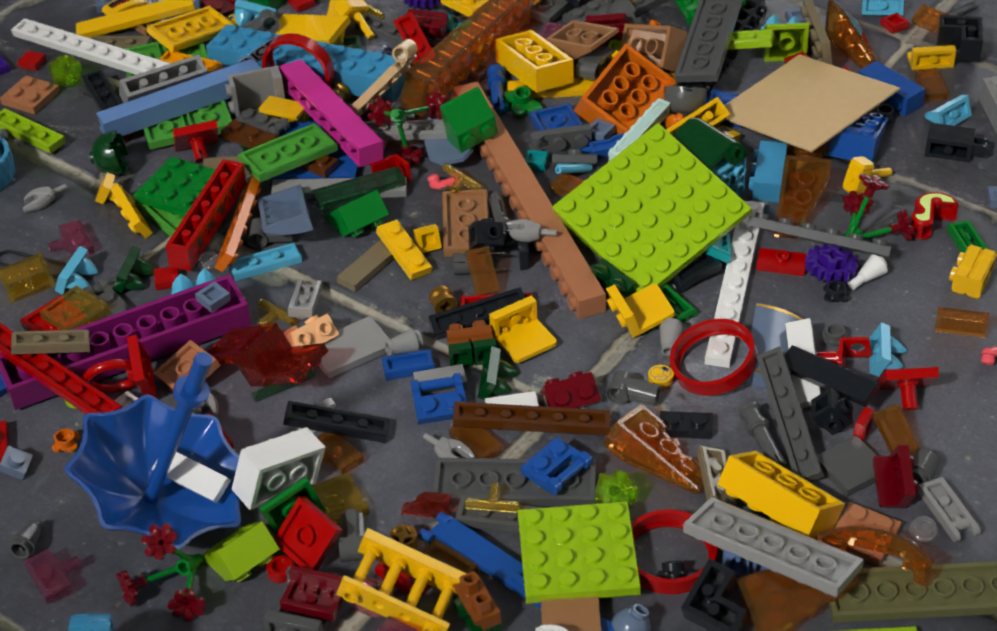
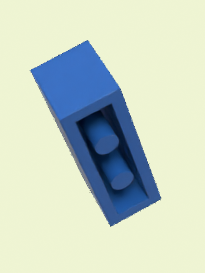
M878 61L859 70L858 74L900 88L899 91L883 101L882 104L891 105L896 112L904 117L923 107L925 88Z

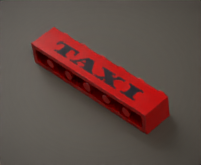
M222 159L165 245L169 267L187 271L193 269L246 186L244 163Z

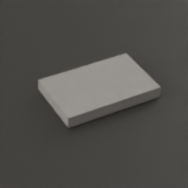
M369 316L338 329L339 335L308 351L330 379L387 354L384 344L390 338L374 319Z

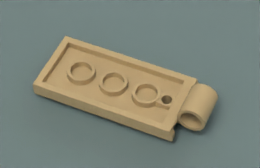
M405 39L393 49L392 55L396 62L350 106L357 116H361L368 111L369 104L374 103L377 97H382L386 93L385 91L388 88L390 89L411 68L409 64L417 57V45L413 40Z

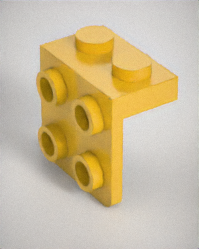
M615 284L606 288L610 297L606 301L611 311L618 313L616 318L622 328L626 327L632 338L663 323L665 319L675 316L674 309L657 284H651L626 298L622 297Z
M532 295L489 314L493 338H495L498 345L515 363L523 362L557 345L556 338L537 319V301Z

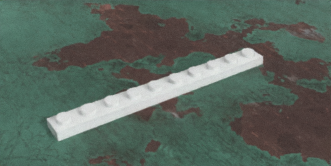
M25 18L11 29L15 37L135 75L171 64Z
M744 201L752 208V214L749 216H755L756 212L764 213L765 203ZM749 216L735 227L731 244L732 257L726 265L714 319H730L740 322L760 231L758 227L747 225ZM723 334L710 336L705 355V365L730 368L736 337Z

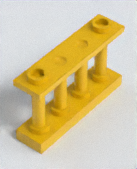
M367 528L357 551L363 554L364 557L353 579L346 575L343 576L336 595L343 597L347 602L356 603L414 631H447L450 623L443 621L442 618L452 596L458 597L452 585L460 583V576L467 573ZM374 560L390 566L379 591L363 584ZM400 572L416 578L405 603L390 596ZM426 584L442 590L432 615L416 608Z

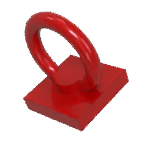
M137 335L126 337L130 360L114 359L100 362L87 369L82 379L104 394L122 392L137 385L143 395H151L158 399L151 357ZM116 369H124L128 375V379L110 384L96 383L92 380L100 373Z

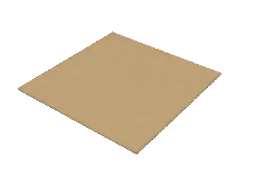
M799 54L725 104L724 106L731 113L725 120L813 152L899 91L900 88Z

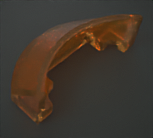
M849 524L817 534L818 541L847 552L848 545H853L904 558L902 569L908 571L909 568L913 572V583L928 587L934 560L916 541L898 531L872 524Z

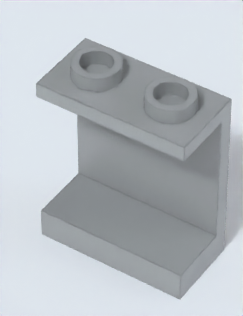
M278 65L227 75L229 84H225L227 97H231L228 106L230 114H234L235 118L240 116L239 111L247 110L248 108H259L269 95L285 99L282 76Z

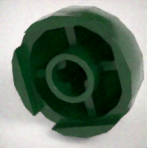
M117 130L98 136L92 145V151L89 152L91 163L95 164L98 170L104 174L108 172L113 175L126 174L129 169V162H125L124 156L128 155L127 147L120 133L116 134Z

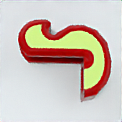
M938 192L925 193L918 196L915 201L914 212L911 214L910 226L914 228V234L911 235L919 240L930 238L934 217L941 220H956L958 211L957 200L950 195Z

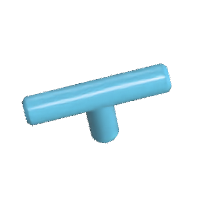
M558 163L555 172L557 174L591 172L593 167L592 164Z

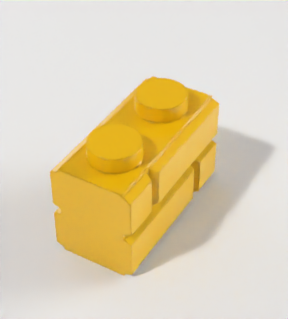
M970 245L965 253L960 252L957 260L958 267L953 266L949 280L953 281L952 291L963 295L966 293L967 296L978 299L994 270L997 256L996 251L982 250L981 247Z

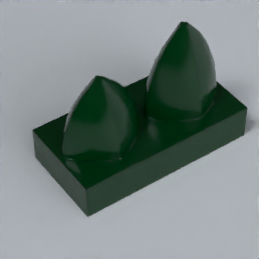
M133 245L116 277L113 290L119 295L122 294L124 288L130 290L145 288L144 282L136 274L154 275L155 268L145 259L139 257L141 249Z
M604 258L598 264L590 266L592 273L606 292V288L615 284L622 297L626 298L632 295L638 287L635 282Z
M491 346L483 361L477 398L485 400V398H489L491 393L505 394L512 391L511 387L501 377H513L519 375V373L511 364L500 358L501 349Z

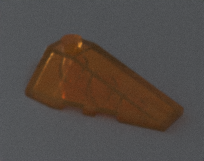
M829 0L825 28L829 40L860 69L875 62L876 58L859 21L836 2Z
M791 155L785 156L776 221H779V217L793 220V225L802 226L803 222H807L829 183L832 160ZM774 231V237L798 238V236Z
M640 404L614 424L602 443L613 455L623 462L693 494H697L704 488L698 464L692 457L683 454L679 449L681 443L677 438L671 439L665 431L667 427L665 423L643 404Z
M770 569L737 579L742 602L755 631H793L796 629L795 625L806 617L812 618L817 614V609L827 602H835L860 584L856 575L838 597H834L778 572H773Z

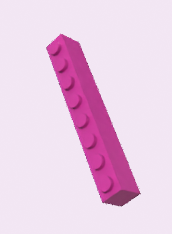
M302 59L278 66L282 76L283 88L359 167L383 160L385 145L382 138L378 137L372 128L368 127L361 117L357 116L351 107L347 106L341 97L337 96L331 87L327 86L310 66Z

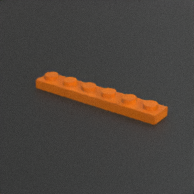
M253 175L241 192L214 267L221 272L228 265L232 266L238 257V254L235 252L239 250L243 243V240L240 238L247 231L248 226L246 224L249 222L252 216L251 211L257 202L255 198L262 188L259 186L260 182Z

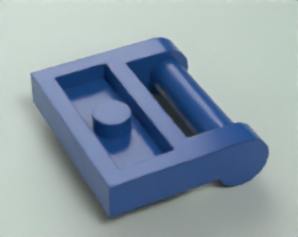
M454 373L451 377L418 382V380L410 381L418 425L453 419L454 401L467 402L461 373ZM455 387V391L427 396H421L420 394L423 391Z
M556 437L521 466V474L546 491L556 495L563 489V485L581 469H587L593 463V459L587 452H580ZM571 461L573 462V463H572L570 466H568L563 472H561L557 477H554L558 472H560V471H561L565 466H567Z

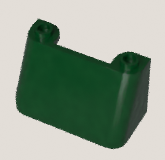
M688 119L672 135L709 170H712L723 158L727 163L737 165L749 155L740 142L702 119Z

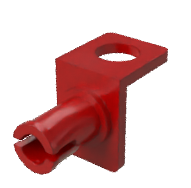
M397 153L370 164L373 177H394L400 175L401 177H407L408 183L412 182L409 163Z
M840 338L837 351H816V356L846 368L847 358L872 356L870 338ZM859 343L864 345L865 349L855 351L851 348V345Z

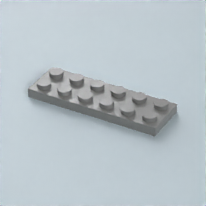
M713 497L699 508L684 523L683 533L693 536L698 540L705 541L719 547L721 550L731 552L747 561L757 563L773 572H778L834 597H838L863 567L864 559Z

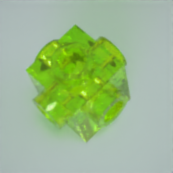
M62 55L55 58L56 61L49 63L48 68L53 82L59 86L63 84L65 86L76 84L77 80L80 79V73L83 72L79 60L75 61L74 55L70 57Z
M614 470L613 474L607 472L600 473L594 500L606 503L628 501L629 507L632 502H636L639 487L635 486L637 480L629 478L630 473L620 470Z

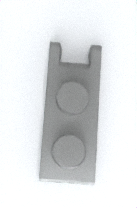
M298 279L288 306V317H296L297 319L313 317L322 291L323 282L321 280H317L316 285L304 284V280Z
M943 477L918 485L919 495L953 542L960 541L961 535L959 531L967 528L973 536L981 533L979 525Z

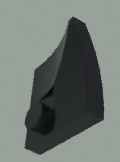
M705 251L671 280L677 291L681 294L698 281L722 270V263L718 259L707 255Z

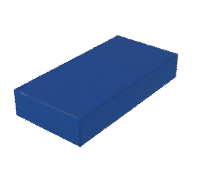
M430 349L381 357L386 381L411 377L413 372L435 369Z

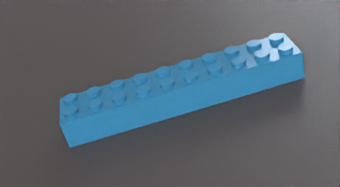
M226 24L206 46L207 54L210 60L222 62V68L229 67L245 58L274 36H280V34ZM317 42L324 48L333 62L334 79L332 84L335 82L344 83L349 88L350 94L360 97L396 62L392 55ZM284 44L274 50L273 59L275 66L302 59L325 83V73L321 64L305 49L295 45ZM261 59L257 64L263 68ZM411 68L390 89L388 88L385 91L386 93L381 97L383 101L389 99L394 103L397 100L405 81L412 80Z

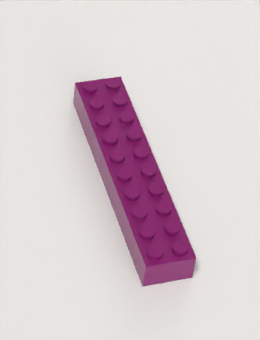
M229 274L72 329L89 330L90 352L46 354L82 378L87 369L100 362L114 359L130 360L126 337L137 335L149 353L151 361L177 352L190 340L195 344H200L251 325L249 308L239 288ZM215 281L230 293L231 301L211 313L196 301L195 293ZM0 355V377L15 410L57 395ZM125 370L106 371L96 375L92 380L95 382Z

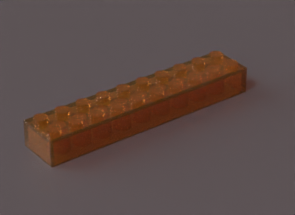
M488 0L406 71L400 106L407 110L423 107L427 104L426 97L430 94L433 95L435 91H440L441 96H447L450 91H453V87H457L461 81H465L471 72L476 71L482 62H486L490 55L496 52L495 39L513 35L514 33L517 34L524 24H528L531 19L530 9L535 0ZM424 111L415 114L423 117L427 112Z

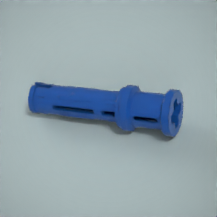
M493 64L487 69V85L491 89V105L495 111L496 105H498V112H501L505 107L503 88L506 86L505 68L502 65Z

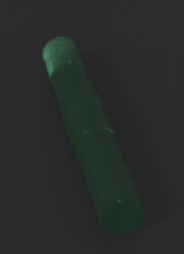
M312 368L306 369L252 392V397L257 402L315 377V373Z

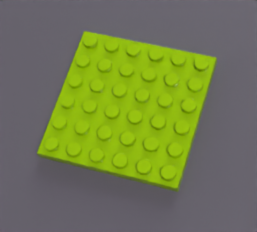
M659 123L552 206L553 212L600 259L604 258L638 285L634 291L635 293L651 284H657L659 288L752 214V208Z

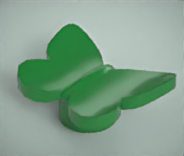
M527 85L504 92V99L512 103L511 111L516 117L523 116L525 112L529 114V112L543 109L538 101L531 98V88Z

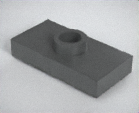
M569 149V153H553L552 162L596 164L598 162V154L582 153V149Z

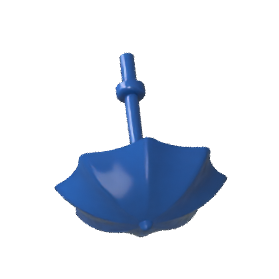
M197 353L188 375H183L177 379L173 388V396L178 402L176 409L164 404L151 395L145 394L124 408L105 413H88L83 416V438L81 445L64 469L73 482L83 488L90 496L97 510L99 523L105 529L151 536L149 528L153 524H156L161 529L164 523H168L171 525L172 531H175L178 535V540L173 545L177 549H181L202 533L240 525V498L232 491L239 455L225 439L217 417L208 414L192 413L194 408H199L206 403L210 394V388L205 380L213 359L208 353ZM176 452L231 480L217 504L166 478ZM157 461V463H156V465H155V468H154V471H153V470H152V467L154 466L155 462Z

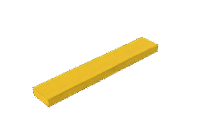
M163 0L76 23V34L91 38V36H100L195 10L194 0Z

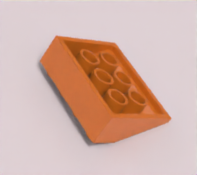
M626 43L583 95L574 112L590 124L596 118L615 124L616 134L627 133L630 127L637 122L638 118L651 107L653 102L658 98L664 100V87L674 86L677 82Z

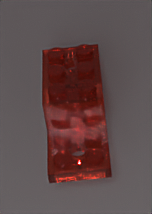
M270 323L230 329L207 353L213 356L220 365L236 364L251 387H266L273 384L283 385L285 383L297 384L302 382L307 377V373L322 362L321 358L328 352V349L324 343L291 347L278 324Z

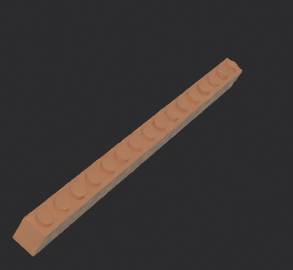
M473 82L453 87L454 96L451 97V100L478 86L495 116L498 134L477 145L479 146L481 157L486 158L488 169L490 171L493 170L496 183L501 184L503 195L505 197L508 196L511 209L516 210L518 220L525 219L541 224V229L557 230V236L541 235L539 240L533 241L536 252L541 253L544 266L549 267L552 280L557 281L561 295L567 298L570 311H574L578 319L606 312V293L592 273L563 222L553 212L551 202L479 83Z

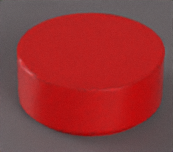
M283 555L273 557L272 561L267 563L266 566L268 578L274 583L287 582L286 570L288 566H294L293 560Z

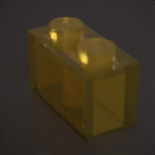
M42 252L0 268V280L10 303L56 286Z

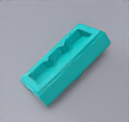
M726 234L706 250V254L729 263L732 257L730 235Z

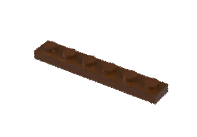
M235 119L221 130L222 138L250 149L279 138V136ZM325 155L298 168L327 178L339 167L338 159Z
M454 401L453 427L610 436V410Z

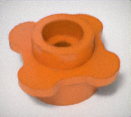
M69 428L58 430L54 434L55 444L52 445V450L54 452L76 451L78 448L76 443L80 439V434Z

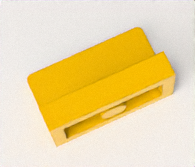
M955 45L912 48V52H907V59L911 70L954 68Z
M269 95L259 107V113L268 114L278 119L284 117L288 122L310 121L309 114L294 100Z

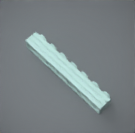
M661 98L653 102L651 107L630 127L629 131L625 132L623 137L616 142V145L610 148L608 152L609 161L654 125L660 124L669 115L671 102Z

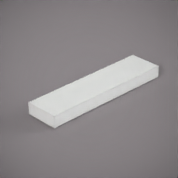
M811 319L785 323L788 349L793 345L816 355ZM792 375L801 407H811V400L821 394V388Z

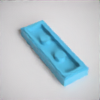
M294 242L237 258L232 266L228 265L234 281L302 263V256Z

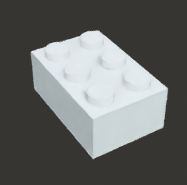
M306 427L241 449L232 491L249 510H252L303 476L314 487L326 447Z

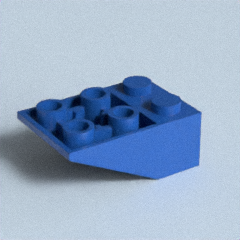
M879 113L865 114L830 139L827 156L846 160L863 156L873 162L876 158L888 118L883 117Z

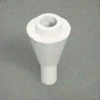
M872 254L858 272V275L848 282V287L851 290H855L861 284L887 274V262L885 259Z

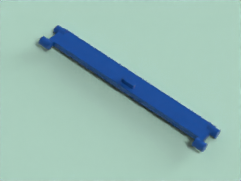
M440 512L436 517V521L439 523L430 531L422 528L419 531L418 538L427 544H431L434 539H437L525 599L522 563L450 515ZM532 603L541 610V603ZM600 615L601 631H614L612 623Z

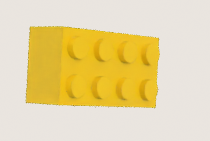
M533 30L495 39L496 62L536 93H544L549 89L563 88L567 84L574 83L573 59Z
M758 451L729 455L717 485L725 489L727 495L747 502V506L750 509L763 512L770 517V521L786 526L811 538L832 533L845 505L844 502Z

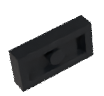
M660 411L659 437L712 439V413Z

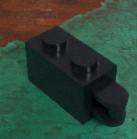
M930 122L924 156L970 163L971 156H987L990 141L986 137L975 136L976 129Z

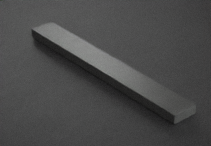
M369 13L363 16L376 38L394 46L399 45L403 41L394 24ZM355 22V28L362 31L358 23ZM427 39L441 67L478 83H481L488 77V65Z

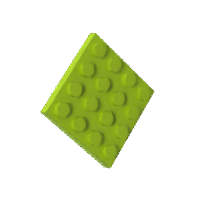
M628 501L518 510L526 604L541 603V600L640 595L641 587Z

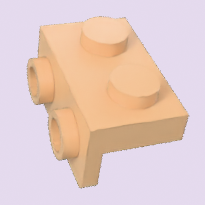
M328 313L321 317L315 315L304 322L306 325L300 328L293 326L284 331L285 336L279 343L283 350L291 347L295 355L299 357L337 337L339 332Z

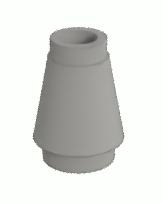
M675 318L665 319L659 327L661 353L665 356H670L673 344L684 332L681 321Z
M409 329L389 341H385V350L389 356L416 352L423 348V338L418 330Z

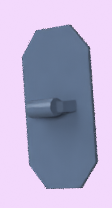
M429 117L427 120H443V119H439L438 117H437V119H431V118ZM447 139L424 140L429 161L441 166L464 162L473 152V149L470 148L460 153Z

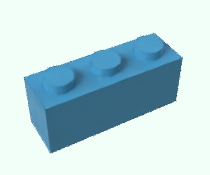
M760 140L759 149L754 150L753 162L755 163H752L751 176L754 177L749 179V190L753 191L752 200L780 203L787 143Z

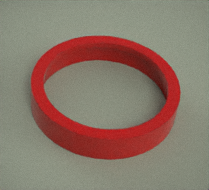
M295 33L280 35L270 43L263 54L262 66L267 68L275 66L273 53L276 46L289 44L301 47L311 53L321 64L325 73V84L330 86L333 82L334 66L330 56L321 45L304 35ZM284 89V95L288 98L293 99V97Z
M710 319L693 325L677 338L671 348L669 361L674 376L683 389L696 395L713 396L729 392L744 383L756 367L758 352L752 334L744 325L730 319ZM732 335L743 340L749 347L748 355L742 365L724 378L702 382L691 380L681 374V362L685 353L695 343L709 336Z
M672 509L646 513L631 523L633 541L635 542L642 534L656 528L675 527L683 529L684 523L692 514ZM702 541L707 548L709 558L717 562L718 548ZM638 567L640 586L659 594L675 595L691 591L703 568L686 577L666 579L650 575Z

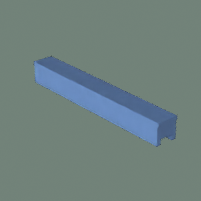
M252 58L97 112L100 131L106 133L117 130L116 134L120 133L124 136L231 98L227 97L225 84H229L227 75L262 69V67Z

